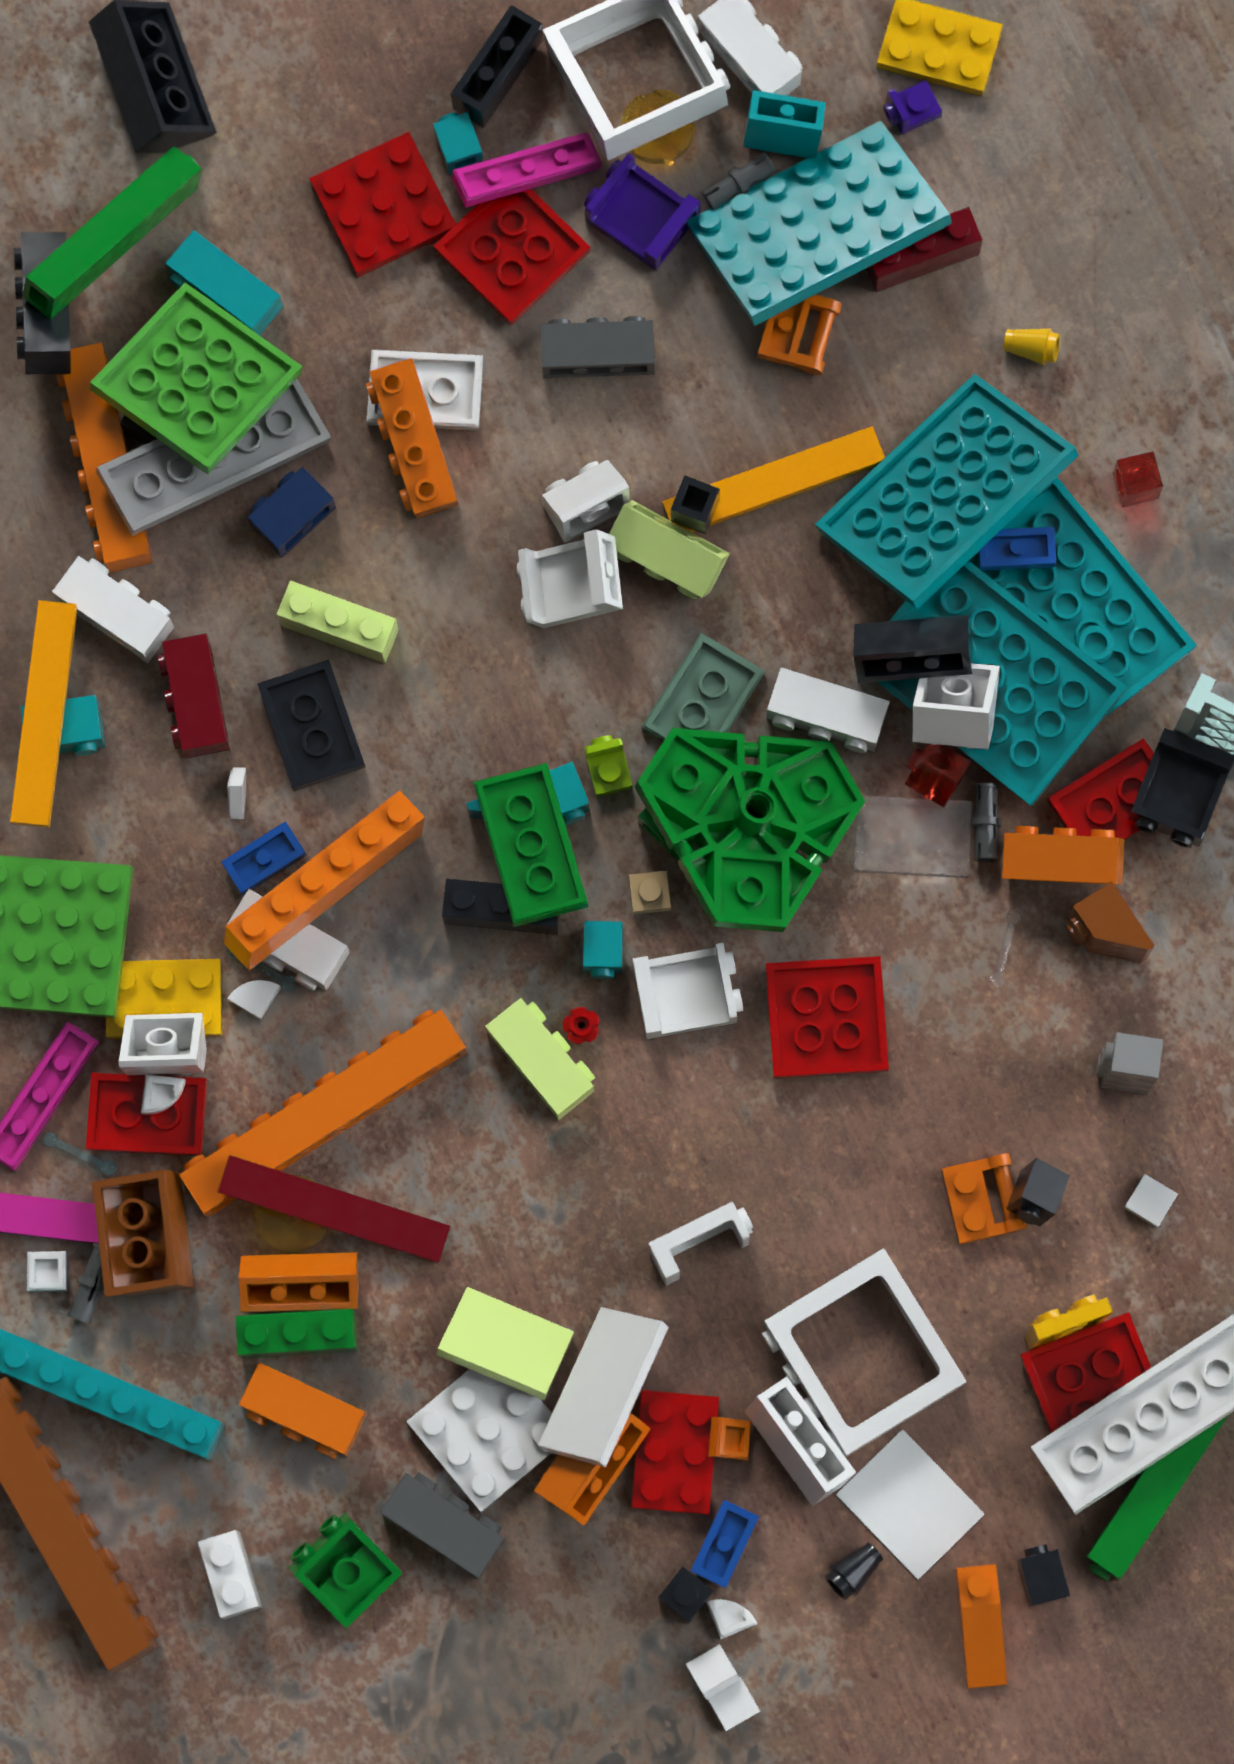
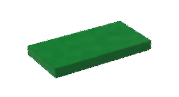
M543 763L474 781L473 786L513 926L516 927L588 908V901L548 764Z

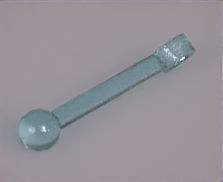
M228 948L226 949V953L230 958H237ZM261 962L254 967L280 982L285 991L292 992L297 987V981L292 976L284 977Z
M49 1132L43 1137L45 1146L58 1147L101 1168L102 1172L107 1176H112L117 1172V1165L112 1160H100L59 1140L55 1133Z

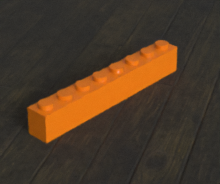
M442 1009L436 1013H433L432 1010L422 1013L412 1021L414 1026L402 1034L397 1030L384 1037L380 1041L382 1047L371 1054H368L367 1051L357 1054L347 1062L349 1067L337 1075L334 1071L327 1073L314 1083L317 1087L306 1095L298 1092L282 1103L284 1109L272 1116L269 1113H265L257 1117L249 1124L251 1127L249 1131L239 1137L236 1133L227 1136L216 1145L219 1150L205 1158L203 1154H200L184 1165L185 1171L179 1174L203 1214L208 1218L237 1200L217 1193L229 1155L283 1171L466 1055L465 1045Z

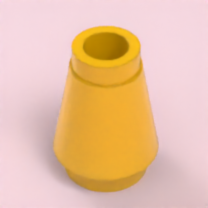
M1051 328L1007 329L1003 350L1042 365H1046L1047 362L1055 363L1059 352L1060 334L1053 333Z

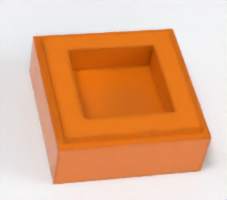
M711 1417L708 1456L740 1461L748 1460L751 1421Z

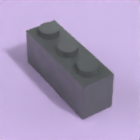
M630 316L624 318L623 321L608 322L606 318L594 317L587 319L586 323H571L568 319H553L549 321V324H541L543 378L655 375L653 320H645L641 316Z
M417 1472L413 1478L405 1473L380 1513L480 1579L506 1540L499 1535L503 1527L485 1515L478 1521L466 1513L470 1506L451 1493L447 1499L434 1492L437 1484L423 1474Z

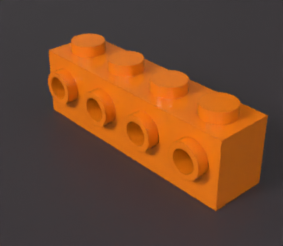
M406 359L369 371L372 382L366 383L367 391L372 405L379 403L383 417L377 419L383 440L391 439L395 453L388 454L394 475L402 474L406 486L405 489L399 490L406 512L413 510L415 517L418 519L458 506L459 502L413 359Z

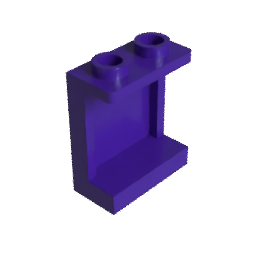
M628 153L622 161L617 159L610 166L605 176L607 180L600 189L595 187L586 197L583 204L585 206V221L657 271L687 233V221L700 214L701 202L690 194L684 199L636 165L635 157Z

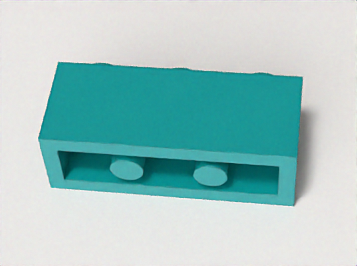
M195 230L190 233L165 263L170 275L169 281L177 289L184 283H187L258 335L262 334L283 308L281 296Z

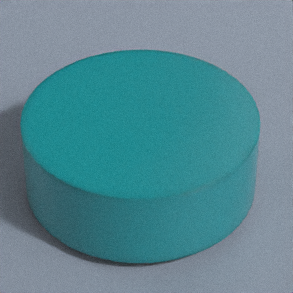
M1093 625L1086 627L1080 632L1075 646L1100 665L1111 657L1114 650V638L1106 628Z

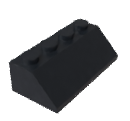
M113 0L88 21L136 153H165L173 146L180 148L217 133L169 2Z

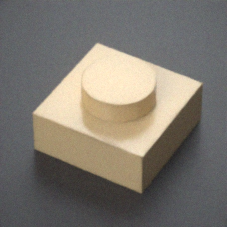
M667 871L629 875L633 915L671 911Z

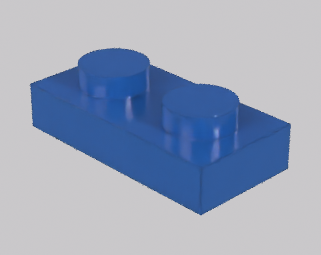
M1054 527L1001 529L978 551L979 569L984 571L1055 567Z
M285 821L227 857L221 863L243 896L248 889L253 890L304 858L307 854Z
M723 1500L690 1572L726 1589L759 1516Z

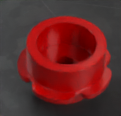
M585 1007L572 1009L570 1015L565 1016L563 1019V1031L568 1034L567 1038L574 1044L590 1043L599 1034L598 1026L600 1025V1019L594 1011H587ZM580 1022L585 1024L583 1029L578 1028Z

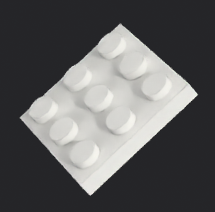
M471 1369L466 1371L406 1421L481 1513L552 1454L545 1452L538 1446L552 1415L541 1399Z

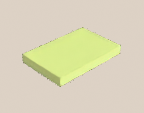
M467 1287L442 1338L436 1355L544 1400L572 1340L574 1331Z

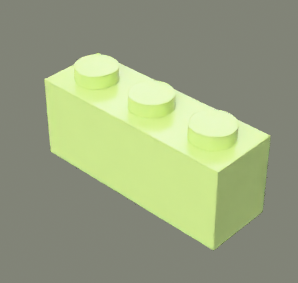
M633 500L623 505L609 533L615 536L618 559L627 563H631L633 560L645 567L644 572L649 576L664 581L666 578L678 585L676 589L679 592L694 599L697 596L703 598L711 592L730 555L729 552Z
M291 580L276 614L282 627L386 664L399 631L396 618Z
M520 998L485 1026L486 1032L555 1117L560 1120L594 1092V1086L591 1081L595 1077L581 1060L575 1064L566 1053L571 1047L561 1034L556 1031L551 1035L542 1024L547 1018L533 1001L527 1005Z

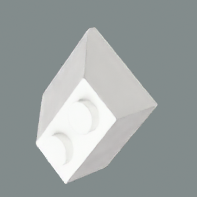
M608 459L600 464L597 461L591 462L578 471V476L567 482L565 479H560L545 489L546 493L542 495L543 506L564 543L620 513L623 505L630 501L627 482Z
M972 663V674L919 678L913 703L912 742L989 749L994 726L1000 666Z
M203 1013L126 1015L119 1067L126 1075H190L193 1073H204L207 1048Z

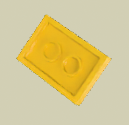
M895 0L876 68L983 96L1003 24L915 0Z
M221 959L123 961L116 1018H106V1038L122 1039L126 1015L203 1013L205 1037H222Z
M1094 1294L1073 1302V1305L1069 1307L1070 1309L1066 1310L1067 1313L1060 1315L1057 1308L1036 1316V1319L1030 1324L1031 1328L1024 1335L1029 1350L1104 1322L1113 1313L1107 1297L1097 1301Z

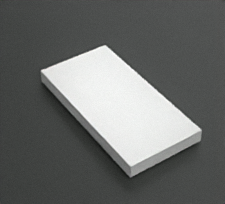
M601 1307L538 1446L545 1452L606 1467L669 1327L663 1321Z

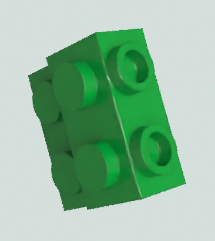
M344 1512L340 1517L334 1514L327 1518L319 1528V1532L322 1535L311 1545L307 1542L301 1544L292 1553L290 1559L293 1563L288 1568L347 1629L403 1572Z

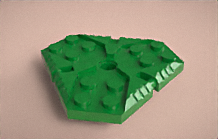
M682 728L671 729L634 786L649 814L652 815L655 825L658 826L659 832L665 838L667 846L678 854L680 858L678 865L684 872L688 883L691 884L693 892L697 895L713 927L783 932L823 870L819 868L822 862H828L866 802L832 742L761 735L756 742H745V734ZM745 757H753L754 765L745 764ZM746 809L755 810L761 818L752 817ZM697 840L700 849L693 851L689 843ZM797 848L808 855L807 859L795 852Z

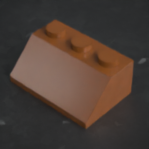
M162 1169L92 1182L105 1297L161 1294L194 1288L182 1181L179 1176L181 1173Z

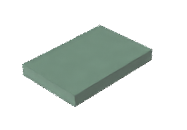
M701 633L643 723L642 730L662 742L672 728L728 733L763 679L765 670Z

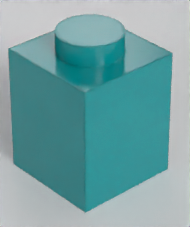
M457 112L449 113L442 116L438 122L433 123L434 136L449 176L452 175L455 169L483 162L482 149L468 112L462 114Z
M584 921V973H591V978L613 979L614 973L622 974L623 922Z

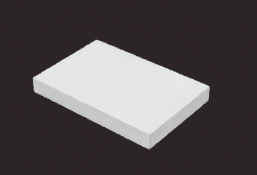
M386 350L371 351L370 371L406 359H413L435 429L479 431L483 355ZM368 394L367 425L379 426L377 419L383 417L380 404L372 405Z

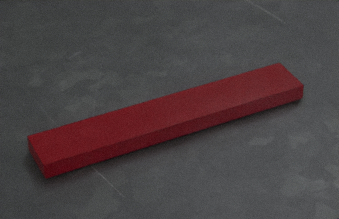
M231 1155L228 1156L217 1193L436 1263L440 1261L450 1230V1225Z

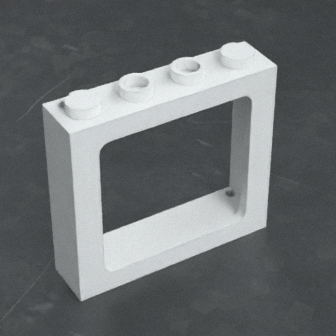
M607 0L542 30L548 54L608 161L728 106L726 90L730 89V84L722 68L715 69L712 63L714 61L713 53L706 41L700 43L696 36L699 34L692 15L690 13L684 15L681 9L683 7L682 0ZM662 19L702 89L614 129L576 62L574 55L650 20Z
M884 1248L764 1321V1326L767 1330L761 1334L773 1353L778 1350L781 1352L787 1364L782 1366L786 1376L794 1387L800 1383L808 1396L804 1401L817 1419L821 1417L828 1429L827 1433L845 1458L967 1382ZM878 1276L934 1364L939 1375L861 1424L849 1427L844 1422L793 1339L791 1329Z

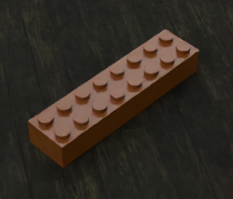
M0 1376V1482L107 1670L119 1672L158 1649L159 1647L154 1639L159 1637V1633L148 1616H140L134 1605L140 1602L129 1582L125 1583L124 1580L120 1581L115 1571L120 1569V1565L111 1550L99 1545L95 1537L101 1534L90 1514L86 1515L85 1512L81 1513L76 1503L81 1501V1497L70 1480L67 1481L65 1478L62 1479L57 1469L61 1468L62 1464L51 1447L48 1448L46 1444L42 1445L38 1436L43 1432L32 1413L28 1414L26 1410L23 1411L19 1402L24 1399L18 1387L7 1376L4 1378Z

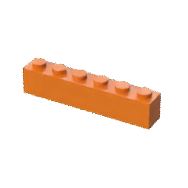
M102 342L70 349L71 374H56L59 387L66 386L68 400H63L62 404L67 423L73 421L76 431L75 435L70 436L74 457L81 456L84 469L77 472L82 492L89 491L91 505L85 506L90 528L97 527L99 540L93 541L96 559L100 563H105L106 568L110 571L109 573L151 564L153 560L146 530L134 536L130 534L96 473L98 466L128 453L125 434L120 424V412L90 390V382L109 363L107 353Z
M399 790L225 926L224 945L250 971L422 836L425 816Z

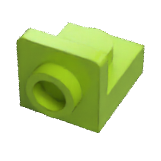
M611 735L591 740V745L584 747L596 798L633 789L622 739H613Z

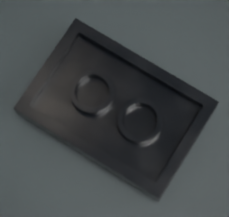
M329 660L257 683L293 791L365 768Z

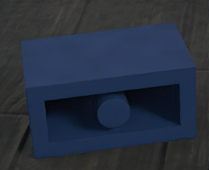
M303 467L296 473L293 471L287 473L277 485L279 489L269 498L266 496L260 498L251 507V515L248 516L251 528L281 558L336 509L334 498Z

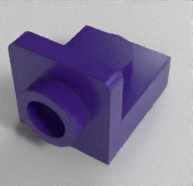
M926 80L899 93L896 92L895 88L887 91L886 105L883 106L885 115L892 126L897 124L902 135L942 117V110Z

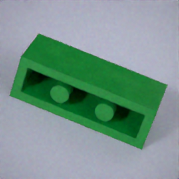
M353 1309L236 1316L237 1355L241 1359L358 1352L356 1313Z

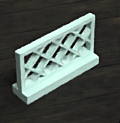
M1202 673L1173 731L1234 755V703L1210 692L1216 680Z

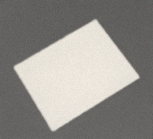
M903 1429L836 1494L918 1580L985 1515Z

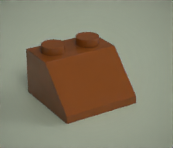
M1113 882L1073 905L1068 915L1067 922L1069 925L1066 926V930L1077 946L1083 944L1087 952L1142 963L1147 960L1154 948V944Z

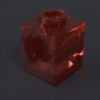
M1153 451L1116 461L1113 476L1122 508L1159 499L1163 484Z
M928 744L924 751L917 748L910 758L906 768L910 769L911 773L905 785L944 808L961 783L971 761L944 745Z

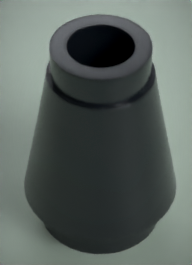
M867 1542L863 1547L829 1567L830 1572L825 1576V1580L837 1595L847 1600L851 1595L857 1596L878 1565L883 1561V1557L872 1544Z

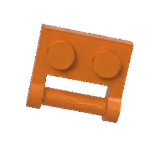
M815 294L767 319L758 351V358L798 368L812 375H822L825 366L823 356L834 317L839 316L842 304L837 300ZM812 309L820 312L809 354L805 355L798 353L809 311Z
M1009 1153L941 1169L959 1245L1027 1229L1025 1222L1021 1221L1016 1214L1006 1209L1014 1189L1009 1171V1166L1012 1165ZM993 1170L1006 1220L996 1224L983 1176L984 1172Z

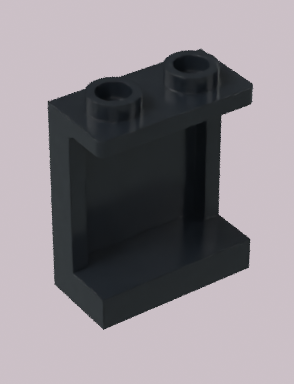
M1164 728L1128 819L1134 821V826L1143 832L1155 834L1156 831L1171 836L1170 841L1181 847L1191 848L1192 845L1199 847L1205 837V832L1227 776L1234 764V755Z

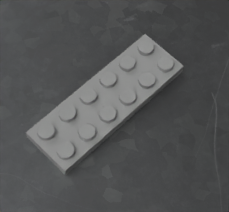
M297 378L208 475L159 439L98 466L96 473L130 534L134 536L330 443L331 436Z

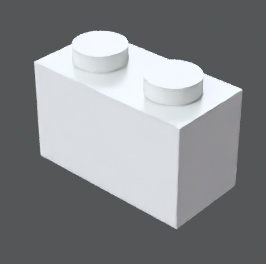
M233 1530L199 1541L198 1544L220 1618L228 1619L262 1608L241 1533Z

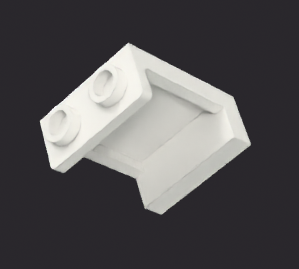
M596 529L584 532V540L540 551H532L527 548L518 550L517 574L522 584L523 593L521 610L527 623L547 628L623 609L615 536Z
M718 943L714 948L650 960H648V956L632 959L647 1039L737 1023V1012L743 1011L740 989L732 990L730 975L736 974L732 951L725 952L723 943Z
M732 1201L649 1242V1253L665 1285L667 1286L680 1279V1270L673 1258L674 1256L728 1229L734 1231L742 1248L749 1245V1234L753 1233V1225L745 1209L742 1207L737 1210Z

